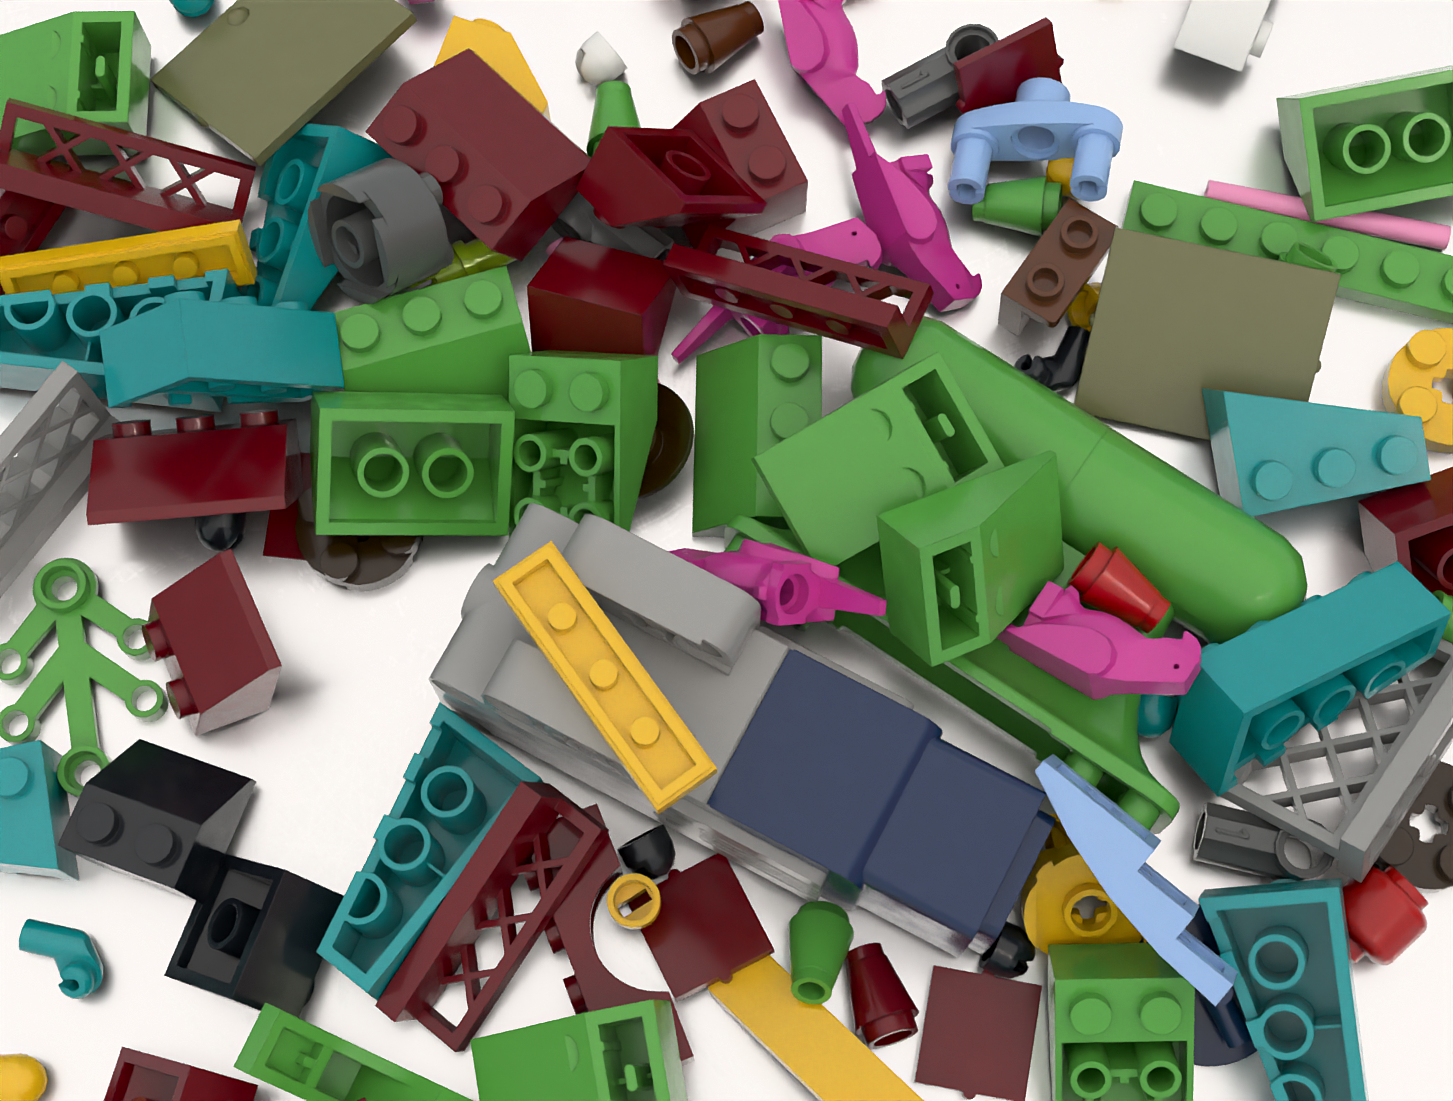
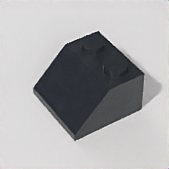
M138 739L86 782L58 846L94 864L204 904L256 781Z
M225 854L204 904L195 902L164 976L261 1012L266 1002L299 1018L302 1008L308 1003L313 994L314 979L323 960V957L316 951L344 895L288 870Z

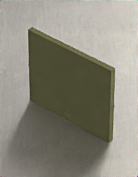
M237 0L150 80L158 90L197 118L202 127L210 128L257 165L261 166L416 23L417 19L412 11L395 0Z
M1115 227L1095 313H1092L1089 317L1091 330L1073 404L1092 416L1210 440L1202 388L1309 402L1315 374L1321 369V361L1319 359L1341 274Z

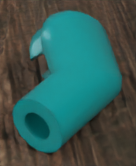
M30 918L26 920L19 936V950L54 958L60 977L63 980L58 984V987L65 996L71 999H82L88 994L94 993L100 987L104 973L103 964L90 936L85 931Z

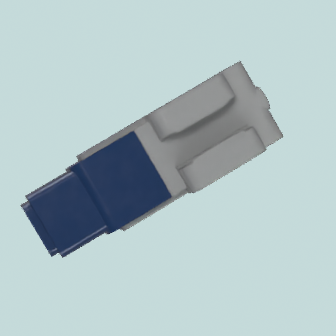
M535 503L528 505L495 564H486L471 584L461 608L462 621L428 678L443 705L478 731L489 736H497L810 902L817 903L819 897H822L848 910H855L856 906L859 905L958 958L967 947L982 955L990 948L999 936L1056 821L1055 817L1039 809L1046 792L941 739L942 729L927 717L914 711V704L909 700L760 625L761 606L759 602L737 586L601 517L584 514L578 524L544 506ZM550 541L556 546L717 767V774L659 815L494 587L492 580Z

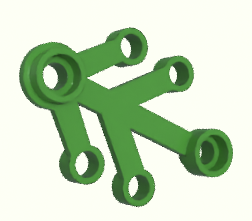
M59 558L47 563L38 572L32 590L36 606L10 640L0 645V680L8 685L21 684L30 677L34 668L31 653L56 625L59 647L16 703L7 706L0 712V737L11 745L35 741L41 731L39 717L64 686L71 749L60 759L57 777L62 788L79 799L84 788L81 783L83 770L90 765H98L100 770H102L112 762V759L100 750L91 679L125 701L128 711L143 722H153L160 719L167 711L169 700L166 692L156 682L152 680H139L86 642L83 617L115 636L119 648L129 658L137 661L147 660L151 656L146 644L142 648L131 649L129 648V638L134 632L142 630V625L148 623V621L140 618L132 619L99 597L97 577L84 562L74 558ZM67 582H76V594L69 600H59L58 591L60 587ZM12 654H19L21 663L18 669L10 674H4L2 663L5 658ZM146 691H155L157 695L155 705L147 711L138 710V697ZM26 715L28 718L26 730L17 736L10 735L9 725L11 721L17 716Z

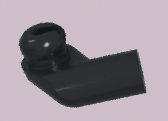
M1069 326L1054 356L1044 358L1035 356L1032 360L1031 356L1026 354L1016 361L1014 367L1054 392L1070 389L1077 382L1081 373L1090 331L1078 326Z

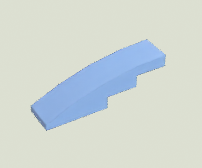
M1052 754L1043 760L1035 770V773L1068 837L1107 895L1154 950L1216 1006L1233 986L1238 971L1185 929L1194 918L1199 905L1146 863V860L1162 840L1057 756Z

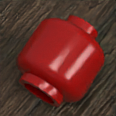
M1391 865L1384 871L1372 866L1362 883L1350 878L1342 886L1351 960L1355 964L1365 955L1376 964L1389 965L1426 931L1428 922L1422 910L1429 905L1428 901Z

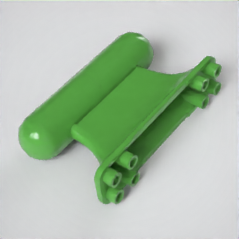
M923 316L903 359L860 348L852 365L851 392L854 399L904 369L939 351L1005 467L1049 450L1056 453L1064 570L1052 583L1063 589L1070 587L1067 584L1069 578L1084 556L1097 542L1102 543L1110 550L1117 546L1160 591L1161 595L1171 602L1161 621L1150 633L1146 634L1138 627H1133L1146 638H1162L1173 620L1209 644H1222L1245 633L1258 621H1271L1301 607V603L1306 600L1308 584L1303 558L1283 535L944 322ZM736 514L724 529V552L737 551L743 539H748L760 543H773L805 555L791 529L775 528L743 514ZM879 542L836 565V567H839L838 580L886 600ZM1036 598L1010 624L1016 627L1023 626L1029 615L1028 610ZM1080 601V604L1083 606V608L1088 610L1100 611ZM887 604L886 613L883 616L835 610L834 620L824 621L838 631L845 630L1035 755L1034 760L1041 764L1043 760L1054 754L1153 834H1160L1172 823L1179 812L1180 803L1150 773L1141 754L1138 738V712L1142 694H1118L1093 700L1009 650L1008 645L997 638L988 645L931 667L890 632ZM811 622L790 626L800 631H806Z

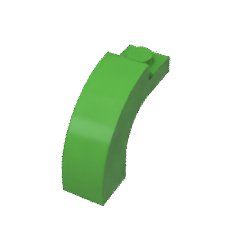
M266 1002L233 1066L250 1076L306 1101H358L362 1098H365L366 1101H473Z

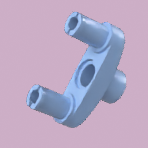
M1043 77L1028 79L1021 83L1017 89L1015 102L975 109L964 113L957 119L951 139V151L954 154V160L948 182L949 195L954 201L962 204H976L982 201L985 195L991 161H1043L1074 158L1070 178L1072 195L1082 201H1099L1105 198L1107 194L1112 158L1120 151L1123 124L1116 114L1106 108L1070 102V92L1059 81Z

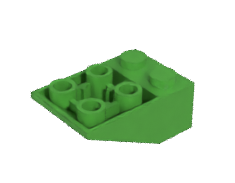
M73 11L1 34L0 129L6 101L12 98L146 136L151 44L135 11ZM18 118L12 149L39 156L57 146L43 124ZM60 129L66 140L77 135ZM89 138L72 148L76 155H114L106 142ZM122 147L127 155H134L139 152Z
M559 350L509 355V404L515 411L509 538L530 503L549 508L578 524L584 514H592L630 532L657 422L658 356Z
M939 351L897 373L751 459L805 555L833 566L879 542L877 515L1005 467Z
M1052 450L876 516L889 630L931 667L990 644L1040 594L1048 581L1052 582L1064 570L1057 455Z
M1149 943L1048 945V1014L1052 1101H1193L1195 987L1167 963Z
M652 999L470 1040L479 1101H688L670 1001Z

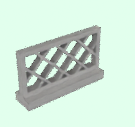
M64 361L58 365L0 435V598L88 492L93 440L107 434H113L112 423L120 422L108 412L80 373Z
M1442 638L1433 658L1445 663L1438 676L1410 681L1408 674L1397 680L1399 684L1389 685L1369 699H1366L1359 691L1355 693L1353 700L1345 710L1359 709L1366 732L1331 739L1326 726L1318 731L1320 742L1286 748L1285 754L1265 767L1254 758L1234 772V775L1237 777V785L1220 795V797L1337 858V870L1362 883L1453 743V644ZM1425 694L1421 702L1418 704L1416 696ZM1404 699L1410 714L1407 723L1378 730L1370 705ZM1393 743L1386 753L1383 745ZM1372 747L1378 764L1374 773L1344 779L1336 754ZM1326 756L1334 782L1298 789L1290 763ZM1280 766L1287 791L1262 796L1243 786V783L1252 771ZM1360 792L1354 803H1352L1350 794ZM1339 797L1345 816L1335 832L1332 833L1307 819L1303 807L1304 803ZM1292 806L1294 812L1290 811L1285 807Z

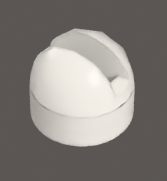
M598 31L583 42L577 50L575 58L577 71L592 85L613 81L628 69L619 54Z

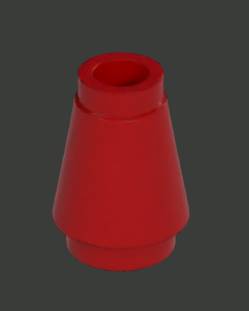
M1097 542L1084 556L1067 582L1069 586L1072 585L1079 592L1081 602L1118 617L1125 623L1138 627L1146 634L1156 627L1171 604L1117 546L1110 550L1100 542Z

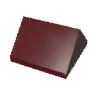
M565 236L527 285L532 352L559 350L658 356L677 287L664 268V261Z

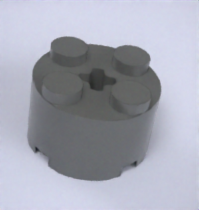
M385 158L322 184L317 189V191L321 192L320 197L310 201L308 223L317 255L324 267L335 264L341 275L345 278V280L337 283V285L346 295L363 304L376 303L436 275L441 269L453 263L454 252L448 240L444 218L440 210V206L443 203V193L437 180L428 172L418 174L402 161Z

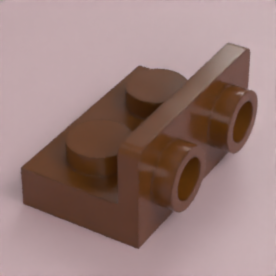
M1069 198L1001 292L998 324L1017 336L1020 335L1030 319L1041 322L1050 328L1056 327L1109 253L1114 228L1118 226Z

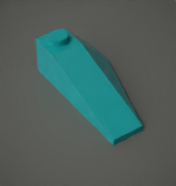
M306 123L266 161L258 191V198L268 201L264 226L262 229L258 227L252 230L249 243L250 250L256 252L258 260L256 267L257 276L255 284L243 285L241 295L257 298L258 306L270 307L282 302L301 301L307 303L308 310L310 311L338 272L335 264L324 267L315 250L308 223L310 201L320 197L321 192L317 191V189L322 184L379 160L394 158L379 144L340 126Z

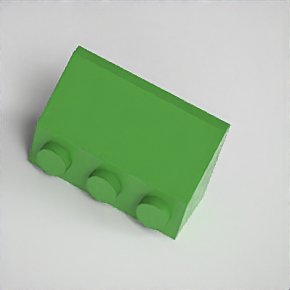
M1453 65L1276 98L1284 159L1311 221L1316 222L1453 195Z
M507 266L384 298L373 304H362L333 312L336 318L344 391L501 394L509 403V355L531 352Z
M758 334L697 355L692 537H724L725 527L736 514L746 515L775 528L790 529L751 459L822 418V336Z
M312 391L310 465L315 535L508 536L515 423L514 409L501 394Z

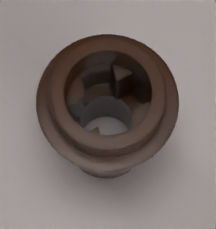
M745 1L739 5L736 4L684 18L681 22V27L672 33V44L678 60L689 73L695 75L703 71L710 74L756 36L762 34L764 24L755 5L750 1Z

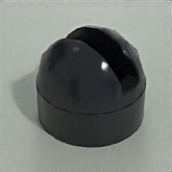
M246 512L195 516L197 539L205 548L217 552L236 548L245 536Z
M664 824L644 832L617 849L626 867L632 873L645 875L651 880L667 874L674 865L676 855L673 841Z
M1006 921L996 941L983 955L981 954L979 966L984 970L1011 979L1022 976L1029 968L1026 962L1033 961L1035 958V946L1021 927Z

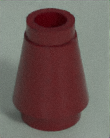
M869 943L848 951L845 963L847 966L846 973L856 1035L864 1036L869 1049L894 1045L915 1035L918 1032L915 1017L919 1014V1010L887 955L884 954L881 943Z

